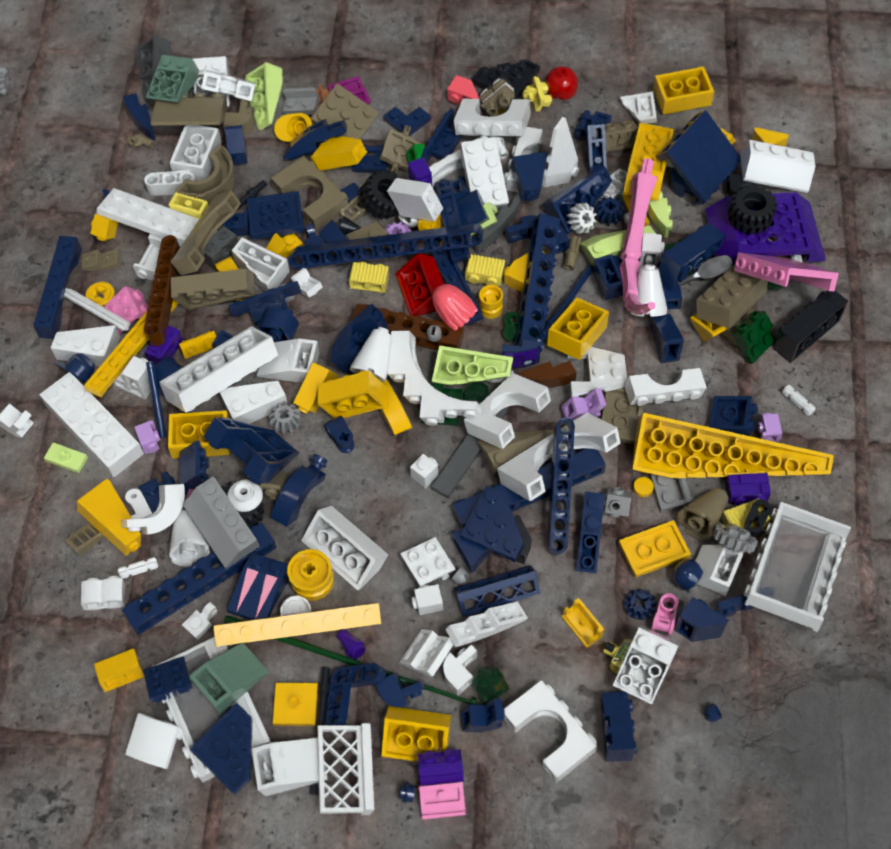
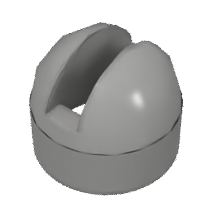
M437 325L429 326L427 338L430 341H438L442 336L440 327Z
M461 567L452 577V580L459 585H463L469 580V574Z

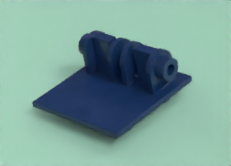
M184 656L143 670L149 700L152 703L166 700L167 696L171 699L170 693L172 692L176 697V691L180 695L193 689Z

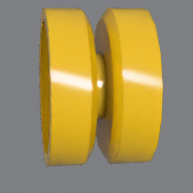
M306 549L298 552L291 558L287 574L292 590L296 595L302 596L308 601H316L330 593L334 585V573L329 558L323 552L316 549Z

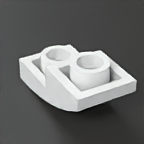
M619 168L610 175L612 183L601 198L604 196L608 199L610 195L613 199L618 197L620 190L625 187L627 177L625 171Z

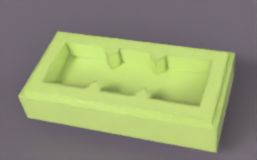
M52 443L44 457L46 462L76 473H80L88 459L87 454L56 443Z

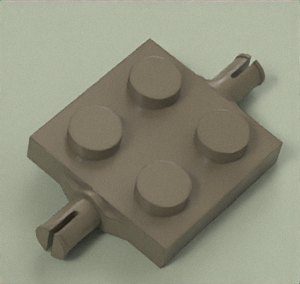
M404 126L403 133L389 129L379 159L392 165L391 174L395 173L397 175L398 168L408 172L409 162L406 152L414 144H421L409 136L410 126Z

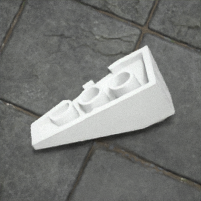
M565 117L560 119L553 130L550 143L552 149L546 160L549 165L548 169L544 170L543 187L568 183L572 177H576L579 171L578 157Z

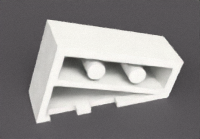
M278 381L229 387L219 392L230 418L248 424L272 413V407L278 408V403L284 406L285 402H287L286 395Z

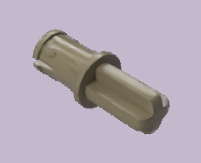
M572 236L569 248L565 252L566 259L563 265L565 270L573 271L575 269V263L580 254L578 251L581 242L580 237Z

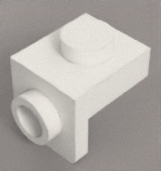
M305 268L291 277L292 282L298 281L301 294L309 298L323 288L321 282L310 277Z

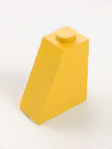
M334 136L323 142L311 156L315 167L321 171L356 165L365 156L367 151L361 139Z
M313 362L293 403L298 405V409L306 414L309 411L316 413L320 407L318 405V384L328 380L339 379L341 375Z

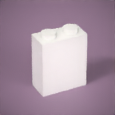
M396 178L387 190L401 216L435 222L443 210L430 183Z

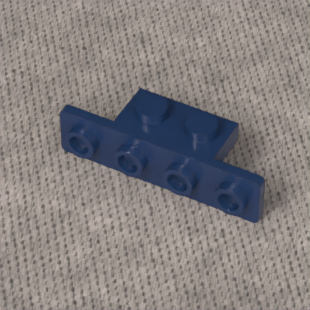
M452 108L449 109L448 113L444 114L441 124L437 125L433 137L429 138L427 146L423 150L421 158H425L426 163L429 162L432 156L443 160L446 156L452 154L462 138V135H456L455 130L450 129L454 121V109Z
M298 281L288 282L281 287L272 288L267 292L259 295L256 294L242 301H236L229 305L232 317L250 311L257 326L266 307L271 306L282 310L283 308H288L285 298L301 293Z

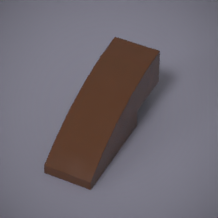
M549 361L520 372L517 375L548 388H554L570 384L571 381H576L577 372L571 361L554 367Z

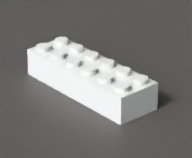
M251 326L159 383L166 400L187 413L194 410L199 404L210 400L217 393L226 390L228 386L240 381L249 373L255 372L257 368L271 362L273 358L278 356L273 338Z
M70 372L39 394L45 406L113 478L144 454L140 444L90 392L85 390L84 386Z

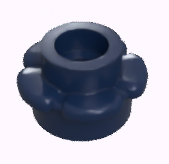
M314 453L313 457L309 458L312 461L311 466L317 467L319 470L322 467H327L326 463L328 460Z
M406 782L404 786H400L399 799H402L404 804L406 802L412 803L415 785Z

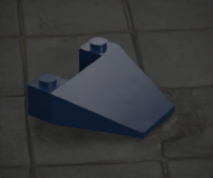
M215 417L204 435V438L209 441L211 447L215 449L228 448L246 463L247 466L243 472L255 484L269 483L299 454L294 447L274 430L229 418Z

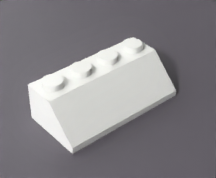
M754 140L747 142L740 152L743 181L808 193L815 170L813 152Z
M333 506L317 511L301 540L310 549L323 552L329 558L332 568L357 590H360L381 569L388 557V554Z

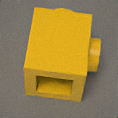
M96 213L91 222L90 234L97 236V239L101 241L115 238L118 221Z

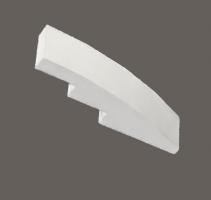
M517 601L488 608L485 613L470 616L464 622L449 625L446 631L455 647L504 631L526 621L528 617Z

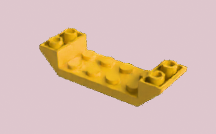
M644 123L639 124L623 191L624 195L632 196V177L634 174L641 172L643 159H652L654 163L651 175L657 177V181L650 200H659L667 159L660 162L657 155L672 140L674 129Z

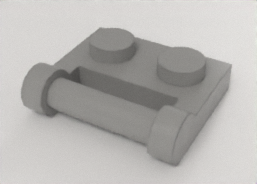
M651 474L650 480L654 485L653 490L660 513L682 509L694 501V497H691L686 478H678L684 498L679 500L672 480L676 478H666Z

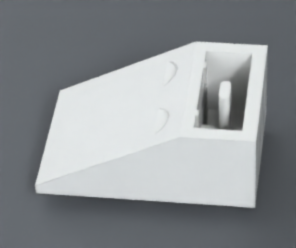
M226 56L193 59L199 69L194 84L195 93H205V95L215 93L201 88L205 70L229 76V64ZM220 92L222 95H227V107H230V94Z
M293 339L274 342L278 356L273 358L271 362L259 367L257 377L303 383L312 363L317 364L320 353L318 341Z
M640 626L613 686L652 704L680 644L646 627Z
M318 738L274 742L252 748L257 788L264 796L319 783ZM327 774L324 776V781L328 780Z

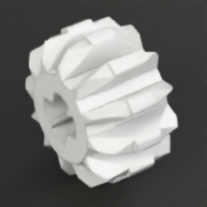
M587 203L576 204L575 207L570 208L571 214H567L570 217V220L567 222L571 224L570 229L575 230L576 233H588L589 230L594 229L593 223L597 222L594 219L597 215L593 213L594 208L589 207Z

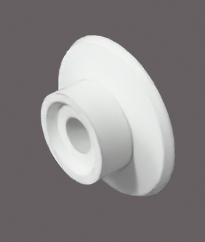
M240 480L230 487L227 497L237 511L247 512L255 509L261 503L263 491L259 484H255L250 480Z

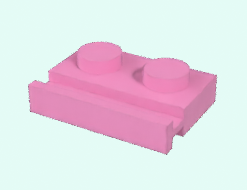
M463 782L419 786L422 819L466 815Z

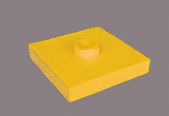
M276 683L273 725L316 726L318 683Z

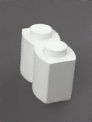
M109 576L103 580L89 578L86 581H82L81 606L83 609L99 610L103 608L124 607L125 583L123 579L118 576Z

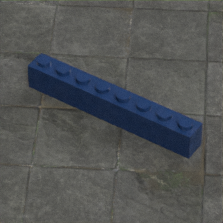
M583 448L578 453L573 454L571 487L605 472L606 464L598 450ZM552 462L547 463L538 470V473L542 475L546 492L532 501L525 499L502 484H496L492 488L505 494L511 512L549 497ZM558 463L559 470L566 471L565 464ZM557 482L558 490H565V485ZM483 491L477 492L468 499H460L453 505V513L461 528L467 523Z

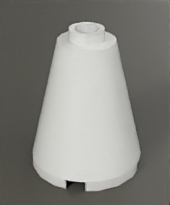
M646 264L644 268L639 270L637 279L638 297L641 304L654 302L656 305L653 310L645 314H650V317L666 315L668 309L659 269L655 268L653 264ZM631 312V314L635 316H644V314L638 315Z
M382 327L373 329L352 362L350 371L357 374L360 371L369 370L381 382L386 381L391 344L389 330Z
M181 510L179 516L173 522L169 557L174 564L179 566H192V562H196L200 558L209 555V545L188 512Z

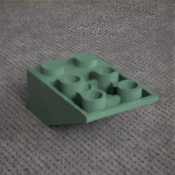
M162 55L146 98L178 103L193 87L198 76L199 69L192 58Z
M242 642L204 663L189 678L220 715L268 675L269 671Z

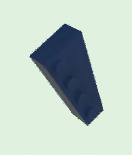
M708 223L703 227L700 226L692 235H687L683 241L677 242L670 250H665L661 255V262L658 267L662 286L670 292L674 290L677 281L683 282L690 270L694 272L702 261L705 262L721 248L726 235Z

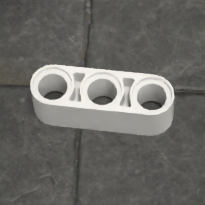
M184 170L149 173L145 176L144 182L150 195L162 196L174 195L176 193L175 189L186 178L195 181L196 179L192 171Z

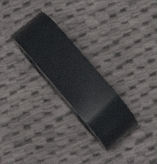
M758 499L753 503L745 521L744 529L748 530L751 536H757L761 533L771 507L764 499ZM760 506L764 507L761 515H758V508ZM753 521H758L755 529H752L751 525Z

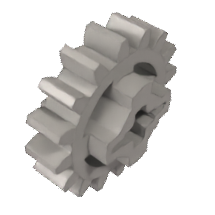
M723 524L716 525L712 535L715 537V540H719L722 547L728 548L735 553H740V551L743 553L745 551L747 553L754 552L758 543L748 530L735 524H730V526L727 524L726 526Z

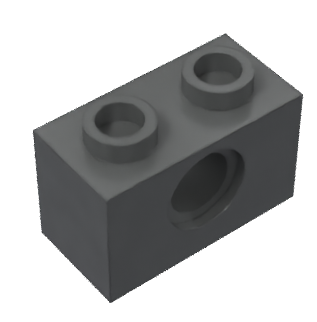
M225 226L221 227L209 239L204 250L205 260L203 262L215 270L214 264L233 254L232 249L238 243L237 235Z

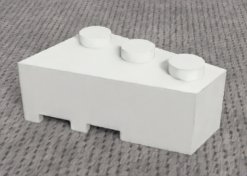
M241 238L232 249L235 263L240 268L247 269L253 274L254 282L264 292L272 288H278L290 272L286 258L244 238Z
M115 325L56 332L51 350L56 360L68 361L75 354H84L95 363V366H101L117 347L120 335Z

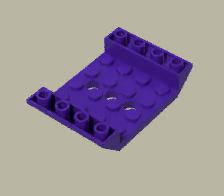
M797 192L771 194V196H775V201L777 202V210L771 224L772 227H768L766 231H762L759 234L756 232L754 234H750V232L742 233V230L738 231L735 229L736 226L730 224L731 221L728 220L727 213L732 196H726L705 210L708 223L726 235L721 248L715 252V256H729L732 259V266L736 263L738 252L766 256L805 254L807 262H822L826 260L811 204ZM768 237H773L776 241H770Z

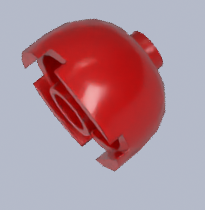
M555 67L547 74L545 83L548 86L547 95H551L553 99L557 97L562 98L561 100H567L572 98L577 92L578 79L575 72L569 67Z

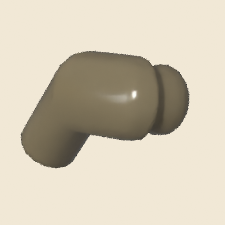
M142 134L128 138V144L132 147L145 145L152 148L155 144L154 140Z

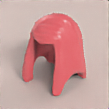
M443 284L437 287L433 293V305L438 315L454 331L469 322L470 318L478 311L471 298L451 284Z

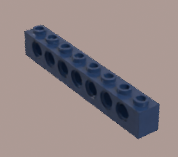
M540 213L533 222L514 345L522 346V340L540 341V352L544 348V341H542L543 339L540 337V334L545 328V320L549 314L547 306L552 295L550 286L554 280L552 272L557 261L555 258V253L559 247L557 238L561 232V226H559L560 218Z
M262 522L249 528L260 546L251 553L265 556L277 548L274 539ZM213 551L207 557L197 560L196 564L191 567L182 569L175 577L166 579L159 587L147 591L143 597L129 602L122 611L137 635H140L242 571L251 553L225 569ZM215 564H221L219 568H213ZM200 574L204 575L201 579H195ZM186 585L185 589L178 590L180 586ZM169 596L166 601H160L162 597ZM151 607L148 612L143 613L145 608Z

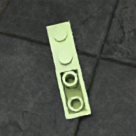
M660 191L658 201H649L647 213L653 225L662 236L668 237L669 230H672L673 227L672 219H669V216H671V205H668L667 198H663V193Z

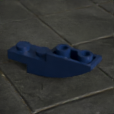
M324 119L309 126L290 142L285 149L284 159L293 160L302 154H311L317 149L318 142L322 143L331 137L344 135L347 132L345 119L332 124H328L327 119Z
M585 491L576 571L597 573L605 494Z

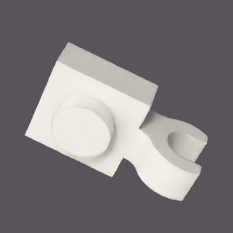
M209 602L201 614L196 610L182 626L198 640L212 626L209 620L216 615L218 610Z

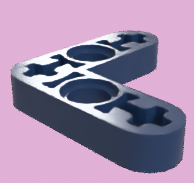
M376 663L337 668L332 673L325 718L326 724L328 726H345L351 688L380 684L385 678V669ZM361 671V677L355 681L356 674ZM342 694L340 702L336 704L337 696Z

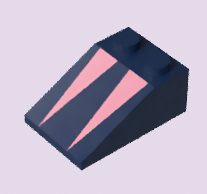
M251 553L243 567L227 612L250 620L269 618L289 581L287 574L288 564Z

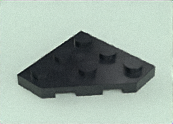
M525 59L515 64L508 62L497 64V67L493 68L481 67L472 77V83L485 89L488 85L491 86V83L500 75H503L513 84L515 96L513 99H518L532 82L533 78L539 73L540 65Z

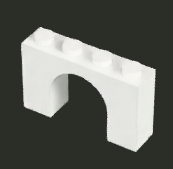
M463 99L454 118L456 135L523 136L531 115L530 101L527 99H513L509 110L504 114L485 117L481 116L479 99Z
M512 373L510 377L505 379L479 404L482 407V415H475L474 418L466 417L464 419L468 434L503 449L515 438L511 423L496 417V414L503 408L513 405L524 406L540 413L551 402L548 387Z
M541 680L505 708L504 721L514 733L533 719L541 716L552 717L562 724L566 732V740L559 749L543 760L542 764L544 770L557 783L596 752L597 742L590 733H586L581 728L583 725L576 716H571L565 702L559 701L555 697L553 688L549 684L545 685Z

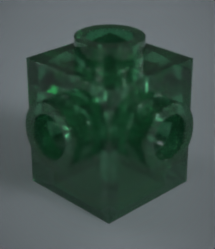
M484 667L477 672L478 675L472 680L483 702L498 699L510 689L503 673L498 667Z

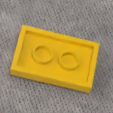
M674 520L621 539L618 543L635 578L691 556Z

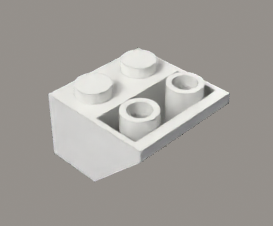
M702 545L696 562L703 570V575L697 585L726 596L744 553L741 551L740 553H735L721 545Z

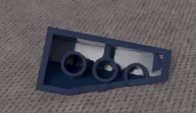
M602 166L558 192L542 205L548 215L560 218V226L566 234H570L574 231L570 229L571 224L567 223L570 220V217L567 216V214H571L570 208L580 203H587L589 207L594 208L593 205L605 193L612 183V179L606 167Z

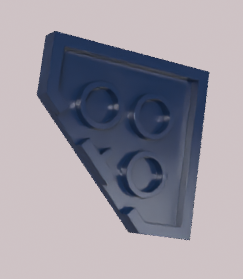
M486 486L465 524L460 538L515 562L524 545L523 539L505 494Z
M238 703L189 749L234 796L251 780L253 719Z

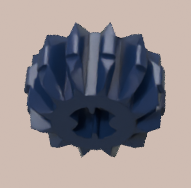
M611 195L608 199L603 196L602 200H598L595 207L597 220H601L602 224L607 223L608 226L611 223L616 225L618 221H622L625 214L623 201H619L618 197L613 199Z

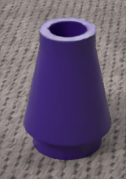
M346 629L338 633L337 639L341 642L348 657L358 659L365 653L366 647L363 641L349 633Z

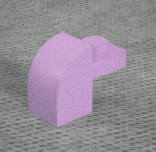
M595 388L585 398L571 397L562 405L565 418H570L574 421L585 413L599 418L601 416L600 410L606 406L602 389Z

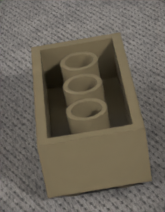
M734 264L697 299V318L730 329L767 292L768 281L734 271Z

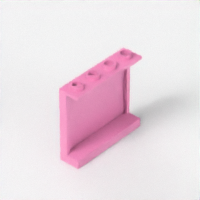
M739 252L734 271L787 287L789 279L828 291H835L839 274L789 258Z

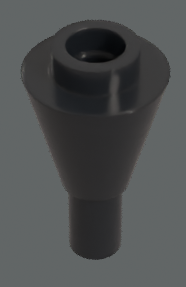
M343 216V219L339 218L337 223L343 233L349 234L362 228L345 216Z

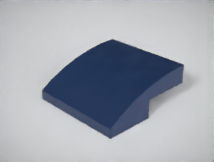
M478 189L458 200L463 225H481L490 219L483 206L485 203Z

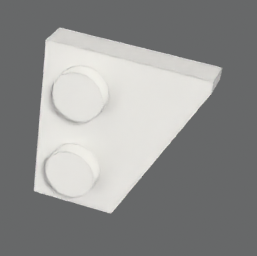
M653 92L621 97V103L639 124L657 122Z

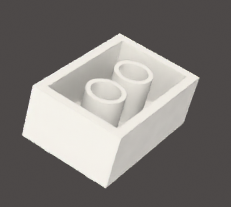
M185 125L170 160L172 171L189 170L194 173L196 180L206 179L212 168L209 155L222 143L219 129L201 125Z

